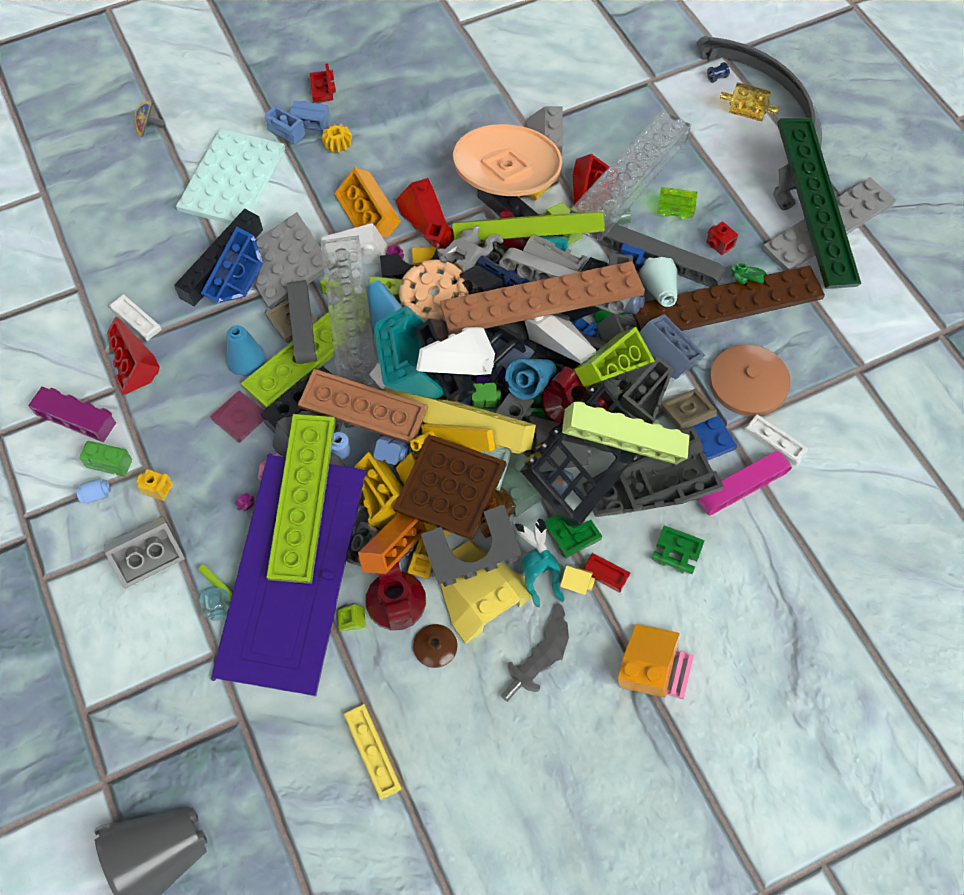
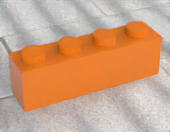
M398 513L358 552L362 571L365 573L386 574L421 538V534L426 532L424 522Z

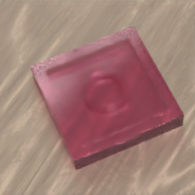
M239 390L214 412L210 418L240 443L263 422L261 413L264 410Z

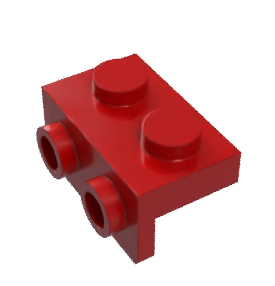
M325 64L326 71L310 73L313 103L334 100L333 93H336L335 82H331L334 80L333 70H329V64Z

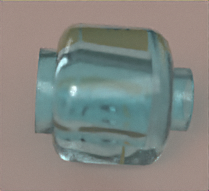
M218 586L208 587L199 598L203 615L212 621L225 618L230 607L227 591L218 588Z

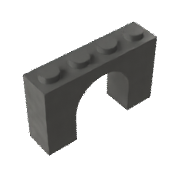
M504 505L483 512L492 542L487 555L479 561L464 562L457 559L449 549L442 527L421 534L438 584L443 583L444 587L457 583L455 578L464 576L466 580L477 576L476 571L483 568L486 572L498 568L497 563L505 561L507 565L519 561L518 556L522 555Z

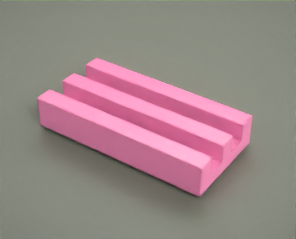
M676 651L675 657L679 659L672 689H667L666 695L684 699L694 655L685 654L683 651ZM683 659H684V660H687V663H686V668H685V672H684V676H683V680H682V685H681V689H680V693H679V692H676V689H677V685H678V681H679V676H680V672H681V668H682V664H683Z

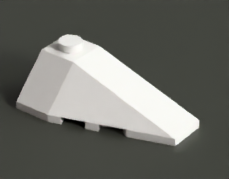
M466 327L457 335L451 334L448 336V339L442 342L436 341L421 348L416 370L421 372L471 375L491 374L495 353L484 328Z

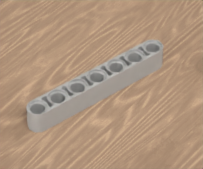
M509 248L499 262L501 267L508 271L514 270L518 276L527 278L530 282L577 273L575 270L516 248ZM630 298L594 306L620 314L626 308Z

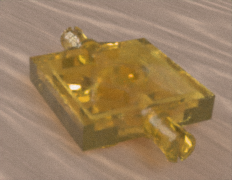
M737 82L732 94L722 91L720 99L730 101L729 113L762 122L767 112L777 114L779 111V107L770 105L771 91Z

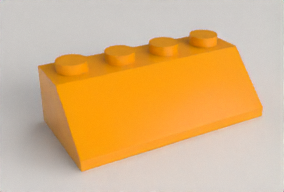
M354 167L334 193L355 228L373 223L384 238L391 235L401 223V220L369 171Z

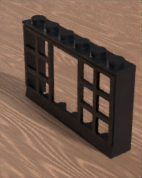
M604 383L590 385L584 391L585 395L576 401L583 402L586 406L591 407L594 405L595 407L603 408L597 401L601 397L607 404V412L622 413L625 417L631 418L606 386H604ZM563 415L561 418L562 422L551 429L549 432L550 436L536 447L537 451L535 454L530 455L524 461L525 465L520 472L562 520L571 527L581 525L637 453L622 450L619 454L614 447L606 445L616 459L596 482L562 443V440L567 436V434L562 433ZM557 446L567 456L560 466L550 456ZM546 460L556 470L548 481L538 470ZM570 461L580 471L573 481L563 471ZM559 475L569 485L561 496L551 485ZM583 476L593 486L586 496L576 486ZM572 490L582 500L575 510L565 501V498Z

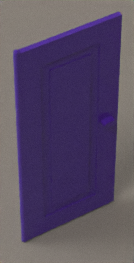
M269 453L211 680L219 679L317 696L366 470L329 464L312 584L271 581L267 579V572L286 457L275 456Z

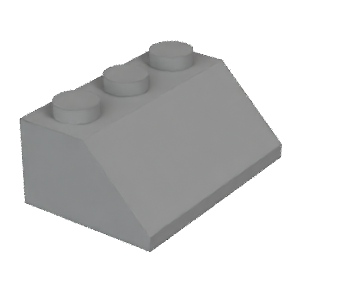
M545 106L527 118V128L548 137L558 147L562 156L563 106Z
M164 516L104 545L105 554L125 589L185 559Z

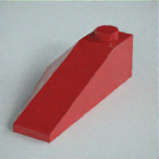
M593 154L577 158L572 174L574 213L594 212L600 203L604 202V196L607 191H610L613 184L615 170Z
M429 178L412 182L395 200L401 215L408 219L412 226L423 234V237L430 220L446 223Z
M115 317L107 332L110 350L115 353L113 367L118 369V374L115 376L121 393L128 394L151 383L155 375L158 374L160 366L148 348L118 317Z

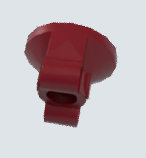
M563 367L542 392L541 404L544 414L550 421L562 422L561 418L565 413V409L573 402H576L572 398L571 391H574L579 398H582L585 395L584 391L589 387L583 386L579 377L571 368ZM599 397L597 399L598 403L606 410L608 408L606 402Z
M397 562L386 574L378 573L379 576L370 584L366 593V609L371 620L379 627L390 631L404 630L413 626L422 617L426 607V592L421 582L412 574L401 571L399 562ZM399 587L403 589L402 595L396 599H390L385 596V592L391 588Z

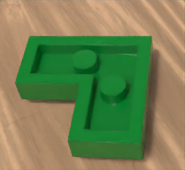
M558 514L544 521L546 530L565 559L597 543L603 537L592 520L574 529L572 526L569 527Z

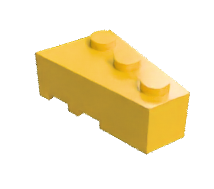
M368 452L355 465V468L366 470L362 490L365 497L363 501L364 506L367 507L370 517L368 522L374 527L383 529L398 514L394 511L393 507L403 487L386 462L374 459V454Z

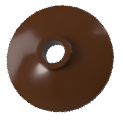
M432 624L422 628L415 636L413 642V651L417 660L430 668H440L449 664L455 657L458 647L454 633L446 626ZM434 640L439 642V645L436 647L431 645V642Z

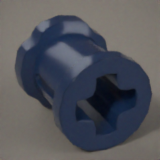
M725 62L721 63L720 66L707 69L708 79L712 83L716 82L719 78H727L730 74L729 66Z

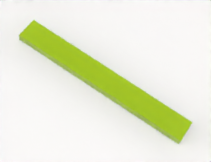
M604 211L452 223L454 240L460 238L462 230L473 229L477 225L479 226V240H487L489 236L494 234L500 235L505 239L531 237L533 234L548 236L605 231Z

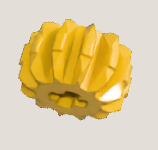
M334 123V126L328 125L327 129L323 130L322 142L326 150H331L332 153L338 151L340 154L341 150L346 151L347 147H351L352 134L347 126L344 127L342 123L337 126Z

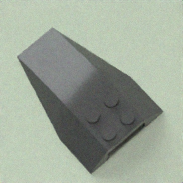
M694 426L681 431V433L689 435L688 459L676 465L637 454L592 510L594 516L620 515L684 504L723 490L724 486L717 472H713L703 452L701 440ZM605 471L596 475L593 479L597 482ZM589 481L582 484L586 495L593 487Z

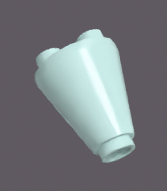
M665 257L646 259L639 272L642 285L664 307L673 306L677 300V268L673 259Z

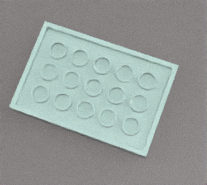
M220 128L176 205L177 210L231 224L244 208L253 212L285 151V145Z

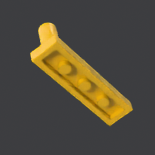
M426 423L421 426L422 435L410 441V446L414 451L422 449L429 434L476 451L492 452L495 450L492 429Z

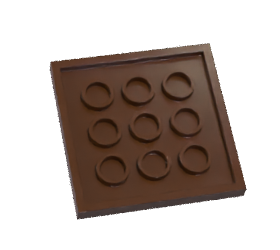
M429 434L393 509L397 513L437 528L442 527L445 531L473 541L484 517L483 512L487 510L507 463L496 457Z

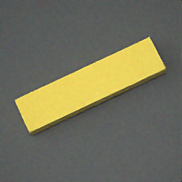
M365 704L344 713L343 715L380 801L401 791L402 788Z

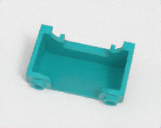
M405 306L380 319L374 327L383 384L390 390L432 399L445 395L438 379H431L427 376V372L416 370L419 351L423 347L414 329L425 321L411 308Z

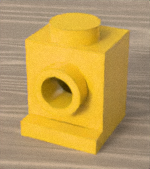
M147 469L144 474L141 473L138 476L137 487L142 494L164 501L173 482L169 475H163Z

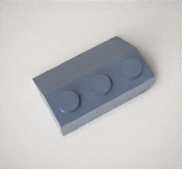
M665 314L649 321L639 332L654 360L659 356L674 368L671 377L675 380L683 376L705 356Z

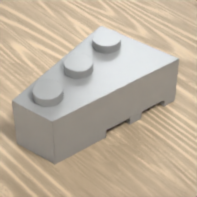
M534 234L529 238L523 250L577 272L580 271L587 258L584 255H581L579 258L570 254V249L563 251L555 247V243Z

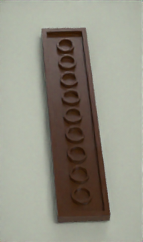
M811 265L764 275L763 284L748 280L745 284L736 281L678 294L676 303L670 307H664L656 299L646 301L644 307L640 308L639 312L633 314L640 331L649 321L663 314L681 331L822 300L825 294Z

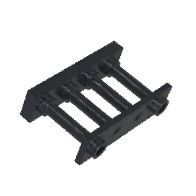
M503 325L484 328V331L487 330L493 334L488 339L491 346L499 339L507 343L495 354L491 374L483 375L492 382L498 378L496 364L514 348L522 353L526 351L523 336Z

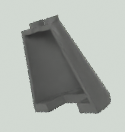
M190 807L104 824L95 829L94 833L96 835L99 834V837L95 839L97 855L114 895H161L207 852L205 844L208 843L202 829L198 831L195 823L199 819L194 808L190 809Z

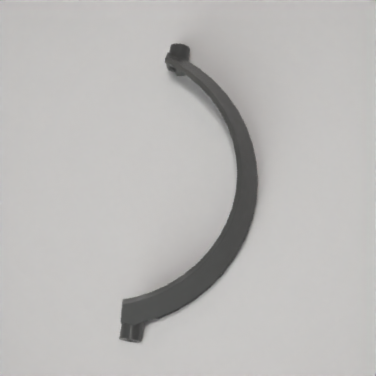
M709 36L701 37L697 41V47L704 59L711 61L716 56L732 59L765 73L781 84L796 99L806 117L812 118L821 147L822 127L818 112L803 84L786 66L770 55L736 41ZM789 163L778 170L779 187H775L773 196L781 210L792 208L796 202L790 190H794L796 187Z

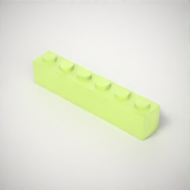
M573 402L565 409L562 429L564 434L676 465L688 459L689 435L681 433L680 430L663 428L660 424H649L639 418H628L622 413L607 412L604 408L586 406L583 402Z

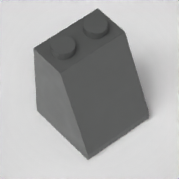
M534 416L528 417L529 423L536 425L531 455L535 454L537 451L536 447L550 436L549 432L560 423ZM567 434L562 443L582 466L588 465L591 448L589 444H586V439ZM558 446L550 455L558 466L567 458ZM546 460L538 470L545 472L555 469ZM570 461V463L565 468H571L576 466Z

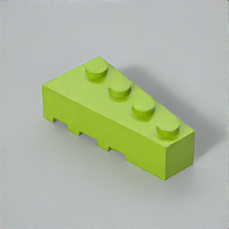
M634 327L617 334L596 351L594 356L574 370L583 386L586 387L653 363L655 360L639 331Z

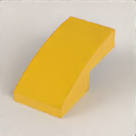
M421 536L416 552L413 553L408 574L429 579L433 568Z

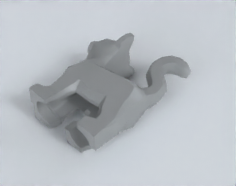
M477 225L473 229L462 230L460 238L452 241L446 249L440 248L437 252L442 263H452L457 260L454 265L462 272H465L477 265L479 257L482 255L486 257L493 250V242L503 243V238L497 234L491 235L485 241V248H481L478 246L482 242L478 237L479 226Z

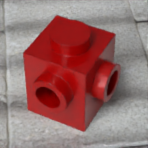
M430 220L424 238L431 242V246L434 248H447L454 241V232L446 223Z
M722 221L718 225H713L708 230L706 243L720 255H724L735 246L738 234Z

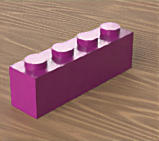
M42 386L28 405L36 416L103 443L116 425L112 413L107 409L101 408L100 410L87 401L84 403L80 402L74 396L69 394L65 396L54 388L48 389Z

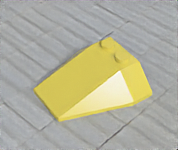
M468 540L451 553L461 561L476 562L484 558L488 552ZM502 562L497 563L498 568L488 572L483 568L476 571L477 576L466 580L464 576L455 578L457 583L444 587L443 583L440 584L452 626L465 644L483 633V626L515 604L521 607L532 599L531 594L526 588L525 578Z

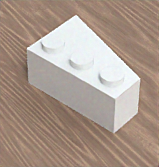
M373 223L321 237V248L332 265L380 263V256L386 255L388 249L387 243Z

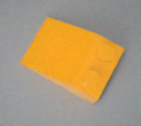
M636 624L623 656L618 676L620 687L665 698L680 633Z

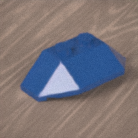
M239 227L235 228L201 292L202 295L217 303L246 297L263 265L254 235Z

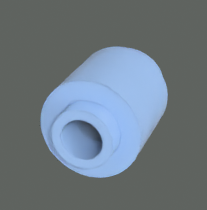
M336 432L333 436L331 452L343 460L350 454V444L348 437L344 433Z
M102 478L82 483L80 487L76 488L79 501L81 503L86 502L87 504L107 498L108 493L111 492L108 481H104Z

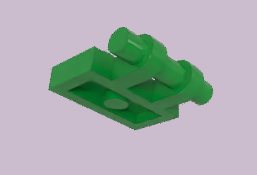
M664 525L656 547L664 549L663 554L654 551L652 559L658 561L662 566L674 567L678 569V572L693 574L695 566L687 564L688 560L698 561L705 540ZM670 552L682 556L681 561L669 557Z

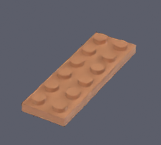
M313 369L298 403V406L302 409L326 417H335L336 420L409 444L411 440L416 438L428 409L426 404L317 369Z

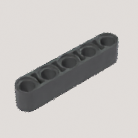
M307 281L287 283L296 364L315 362L317 358Z

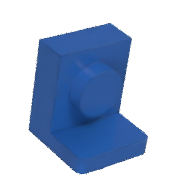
M623 244L621 254L633 256L632 262L636 264L635 269L639 273L647 259L644 258L645 250Z
M583 318L572 322L585 335L590 337L596 336L597 324L595 322L590 325Z

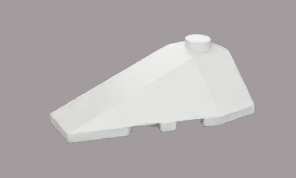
M553 314L525 320L529 339L582 364L596 354L594 347L570 321Z

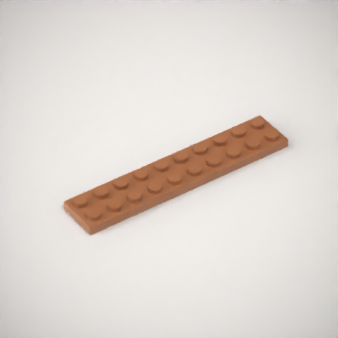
M630 261L441 300L440 307L448 333L451 335L461 333L462 329L466 327L489 328L642 296L645 289L633 262Z

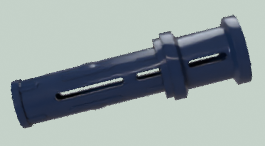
M483 255L477 261L478 266L503 279V284L506 287L529 282L527 278L518 276L514 270L508 271Z

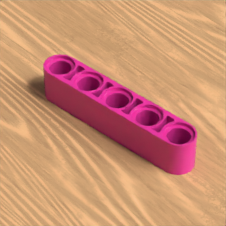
M779 450L722 480L723 490L700 497L697 500L709 516L784 476L792 469V466Z

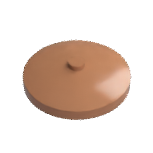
M748 344L730 347L719 354L712 365L709 376L710 387L716 399L730 411L744 416L766 415L779 408L788 395L791 382L786 365L775 353L766 348Z

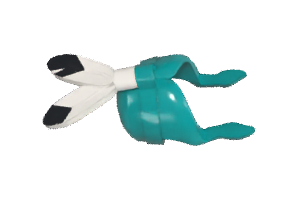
M539 518L535 523L534 533L524 525L515 524L514 528L517 534L536 547V549L526 553L520 563L521 572L525 576V585L532 596L533 603L540 607V598L533 585L536 578L547 570L552 572V587L555 596L563 602L564 595L558 586L561 578V568L556 558L547 550L544 544L546 540L545 522Z

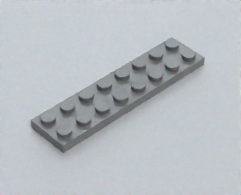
M871 177L836 198L847 234L892 206L896 201L893 196ZM805 219L764 244L762 248L784 271L795 269L815 256Z

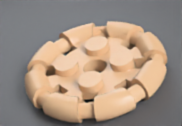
M441 260L421 262V265L413 266L402 278L403 284L399 287L401 305L411 308L424 321L435 319L445 322L440 301L451 299L454 295L458 297L469 295V291L462 284L464 279L460 278V274L463 272L450 262L442 263ZM439 270L444 271V274H438ZM457 280V283L452 285V281ZM410 285L415 286V289H411ZM433 289L439 290V293L435 296L429 294Z

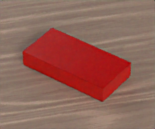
M594 553L590 555L583 568L593 572L592 578H595L596 581L619 593L630 576V572Z

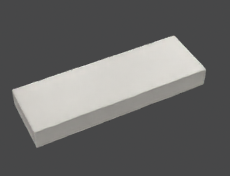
M124 294L109 305L110 309L146 341L162 330L158 323Z
M756 414L744 430L773 451L779 450L795 466L808 450L806 446L758 414Z

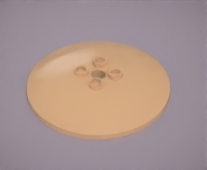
M494 124L479 127L461 137L453 151V164L457 173L467 183L479 190L502 196H523L542 191L557 180L561 173L562 156L558 147L548 137L533 129L518 125Z

